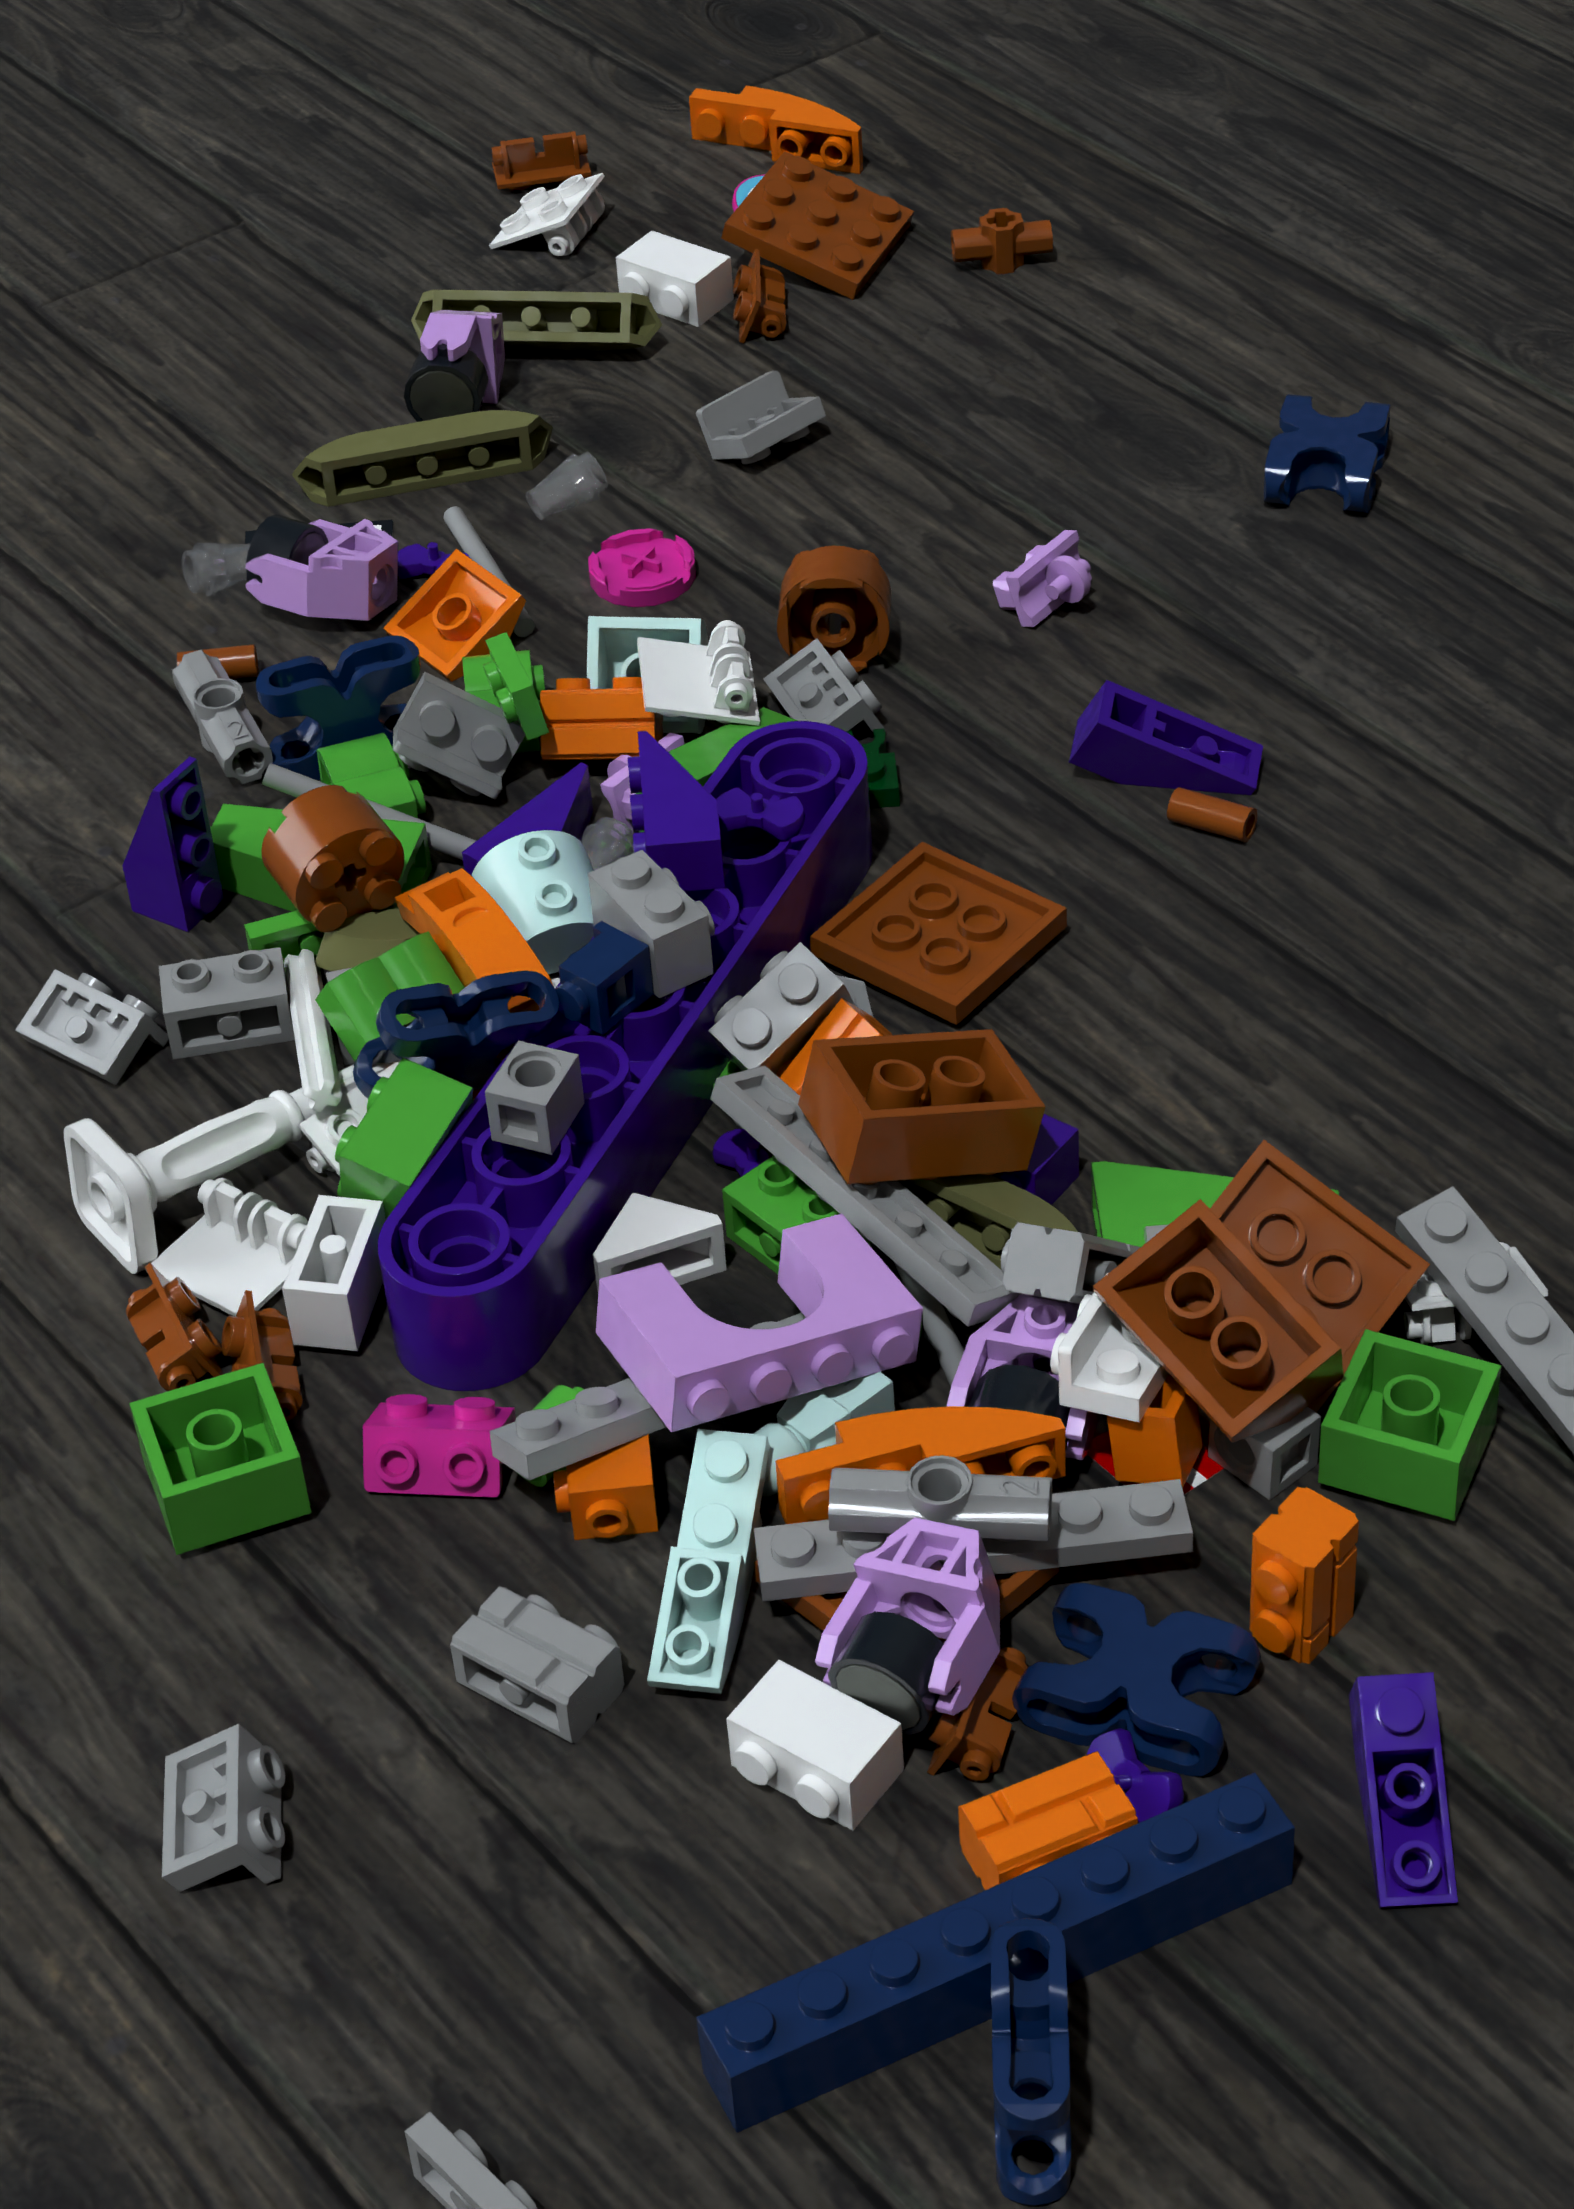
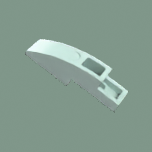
M705 1429L697 1430L677 1547L671 1546L647 1678L648 1685L651 1687L718 1694L722 1692L738 1642L755 1567L754 1528L762 1527L759 1511L770 1451L767 1435Z

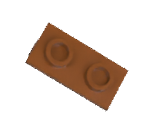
M575 131L544 135L542 136L544 152L535 153L533 137L500 141V146L491 147L492 167L497 188L524 190L534 184L549 182L561 184L568 178L579 174L583 178L591 177V170L586 156L588 148L585 134L576 135Z
M755 248L748 266L740 265L733 284V293L738 295L733 320L739 321V342L741 343L745 342L749 331L773 338L781 334L786 328V310L783 304L785 301V278L779 270L761 265L760 250Z
M151 1263L146 1265L145 1268L153 1284L147 1289H140L131 1294L126 1308V1315L141 1345L148 1350L146 1355L161 1387L170 1391L194 1384L197 1379L207 1372L213 1377L223 1375L215 1358L216 1355L222 1352V1347L208 1326L202 1320H196L194 1313L200 1310L201 1306L193 1292L179 1277L169 1282Z
M245 1290L236 1317L228 1316L224 1323L221 1343L222 1353L224 1356L231 1357V1372L264 1363L286 1421H289L296 1416L303 1400L297 1366H292L295 1353L288 1318L274 1308L256 1311L254 1309L252 1291Z
M1011 1647L1000 1649L997 1658L967 1708L954 1716L940 1712L936 1713L927 1739L937 1745L927 1773L934 1776L946 1759L960 1765L961 1773L967 1778L976 1781L987 1779L990 1773L999 1769L1012 1724L989 1713L988 1710L1009 1720L1016 1714L1017 1710L1013 1706L1012 1695L1020 1677L1028 1668L1026 1657L1021 1651Z

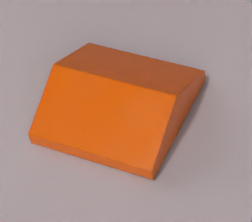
M455 549L383 629L390 636H403L412 641L419 649L420 658L453 682L464 676L462 657L490 654L485 640L507 632L510 638L526 600L516 590L464 553Z

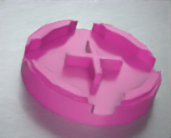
M635 529L612 535L601 543V550L598 553L592 552L588 558L591 588L600 598L615 605L628 607L656 606L674 600L685 593L696 578L694 549L685 539L675 535V541L663 538V531L657 529Z

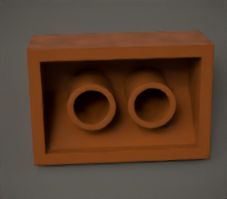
M1201 1199L1093 1285V1291L1232 1443L1291 1421L1344 1377L1341 1347Z

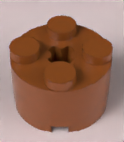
M835 545L819 547L811 551H802L795 555L782 581L777 618L778 638L782 648L789 656L790 653L795 655L818 638L830 656L841 650L856 672H859L867 667L868 661L878 653L879 655L886 647L889 637L892 592L889 579L880 566L876 555L868 550H857Z
M327 785L312 789L291 801L281 811L286 817L284 822L275 833L269 827L262 843V860L265 868L306 920L313 923L316 929L321 932L336 930L347 918L356 914L371 912L374 909H385L395 902L394 897L401 893V885L398 881L404 867L402 844L364 796L357 791V794L347 792L343 786Z

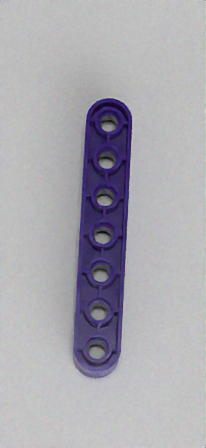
M790 721L762 727L747 734L734 744L703 786L716 800L721 794L733 788H740L750 797L753 793H761L763 798L770 800V802L796 796L803 805L805 822L801 832L797 836L785 841L779 840L767 831L759 828L745 827L726 832L720 829L725 888L684 891L694 901H701L712 916L715 933L710 939L714 974L662 998H658L655 994L652 995L603 1035L577 1021L567 1019L558 1010L553 1022L545 1033L523 1040V1042L579 1054L584 1105L553 1154L550 1155L492 1141L485 1090L516 1045L515 1043L387 1217L378 1237V1255L395 1351L405 1369L420 1381L445 1390L478 1391L497 1387L517 1379L540 1361L595 1280L593 1253L631 1194L637 1193L648 1197L652 1195L713 1104V1101L710 1099L713 1084L730 1061L722 1053L708 1031L716 1024L714 1019L718 1011L731 998L737 995L744 997L761 980L760 974L763 968L778 953L782 951L789 953L799 942L811 952L810 936L845 907L866 876L872 863L868 763L863 746L846 731L828 724L811 721Z

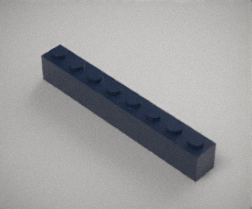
M1254 1772L696 2017L703 2074L736 2133L741 2132L992 2019L991 1940L995 1930L1000 1925L1015 1919L1033 1918L1048 1921L1058 1926L1065 1939L1068 1985L1291 1885L1295 1827ZM1031 1948L1016 1952L1008 1961L1009 1971L1021 1980L1032 1981L1040 1979L1048 1971V1960L1040 1951Z

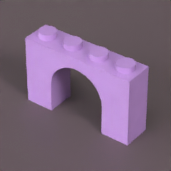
M841 1213L786 1228L782 1231L777 1283L806 1317L795 1324L774 1329H748L718 1321L704 1313L693 1303L662 1262L599 1279L596 1334L670 1432H675L916 1362L923 1307Z

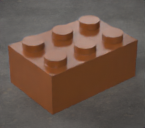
M992 1029L814 1040L798 1102L800 1109L846 1183L866 1185L884 1181L933 1180L938 1177L994 1175L1000 1172L1028 1170L1046 1107Z

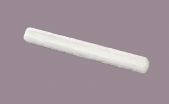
M302 949L298 956L291 954L286 956L284 968L303 1095L308 1097L310 1109L322 1112L326 1105L337 1106L341 1101L342 1094L330 1023L315 1001L323 989L320 967L315 964L314 952Z

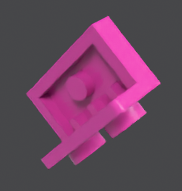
M401 1394L387 1398L386 1402H381L363 1424V1475L365 1490L376 1493L497 1497L503 1489V1463L492 1456L489 1431L515 1422V1407H495V1401L486 1397H465L454 1401V1405L428 1404L426 1397L415 1394Z

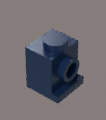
M600 921L593 926L594 939L580 950L572 953L567 960L558 966L561 985L555 990L559 998L558 1010L564 1017L571 1021H577L603 1035L654 995L649 945Z

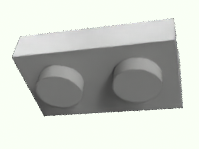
M769 371L701 407L696 412L712 459H741L742 464H750L766 458L771 454L770 446L779 441L787 443L806 436L810 433L808 425L826 416L819 396L789 398L778 371Z

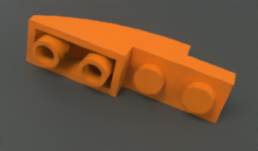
M747 85L740 94L696 88L689 96L692 139L769 150L772 154V161L775 162L785 151L794 156L803 157L809 160L811 164L822 169L861 174L863 171L861 126L828 107L791 94Z
M463 868L452 873L447 872L394 897L402 919L420 934L429 931L465 987L484 976L525 970L541 973L552 984L550 976L516 926L490 894ZM515 996L509 1000L508 1010L510 1013L517 1012L529 1007L535 1001L525 996Z
M959 1406L914 1408L871 1414L835 1422V1445L775 1460L778 1501L785 1524L828 1519L829 1486L831 1472L835 1467L910 1471L920 1460L930 1456L944 1455L954 1457L965 1463L971 1474L1050 1477L1052 1480L1066 1476L1065 1426L1061 1418L1020 1410Z

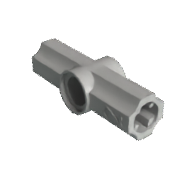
M202 649L184 654L181 663L172 670V675L177 690L199 727L202 746L215 755L226 777H234L240 780L242 784L261 779L269 763H273L272 752L245 705L242 686L237 681L229 678L218 657L209 656Z
M944 1455L930 1456L920 1460L910 1471L835 1467L831 1472L829 1486V1530L892 1534L916 1517L979 1530L981 1538L1048 1541L1050 1539L1052 1520V1478L971 1474L965 1463L954 1457Z

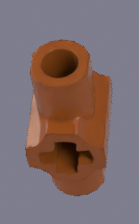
M1007 208L991 209L986 215L979 217V227L951 230L953 261L956 263L980 260L982 268L985 270L993 271L996 274L1014 273L1016 268L1024 265V255L1053 252L1050 220L1023 222L1021 213L1012 212Z

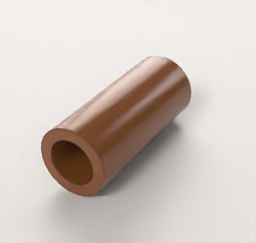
M255 644L203 649L205 654L218 657L229 678L232 680L256 678L259 675ZM198 650L177 652V666L181 663L184 654Z
M1177 787L1169 800L1167 818L1171 822L1246 843L1252 837L1256 827L1257 809Z

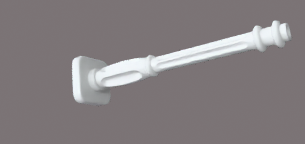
M554 974L550 978L554 988H556L560 983V976ZM395 1062L377 1063L372 1065V1069L378 1074ZM354 1064L338 1071L342 1096L357 1087L353 1076ZM302 1088L291 1093H287L284 1090H275L268 1098L255 1100L245 1107L204 1122L161 1145L144 1150L136 1156L132 1153H126L95 1121L90 1118L81 1119L64 1128V1142L71 1192L77 1213L85 1226L130 1273L137 1274L145 1270V1266L158 1257L153 1216L158 1202L166 1201L178 1193L201 1185L208 1179H216L263 1154L278 1150L288 1142H298L304 1135L298 1127L299 1124L317 1113V1111L310 1109L308 1097L303 1095Z

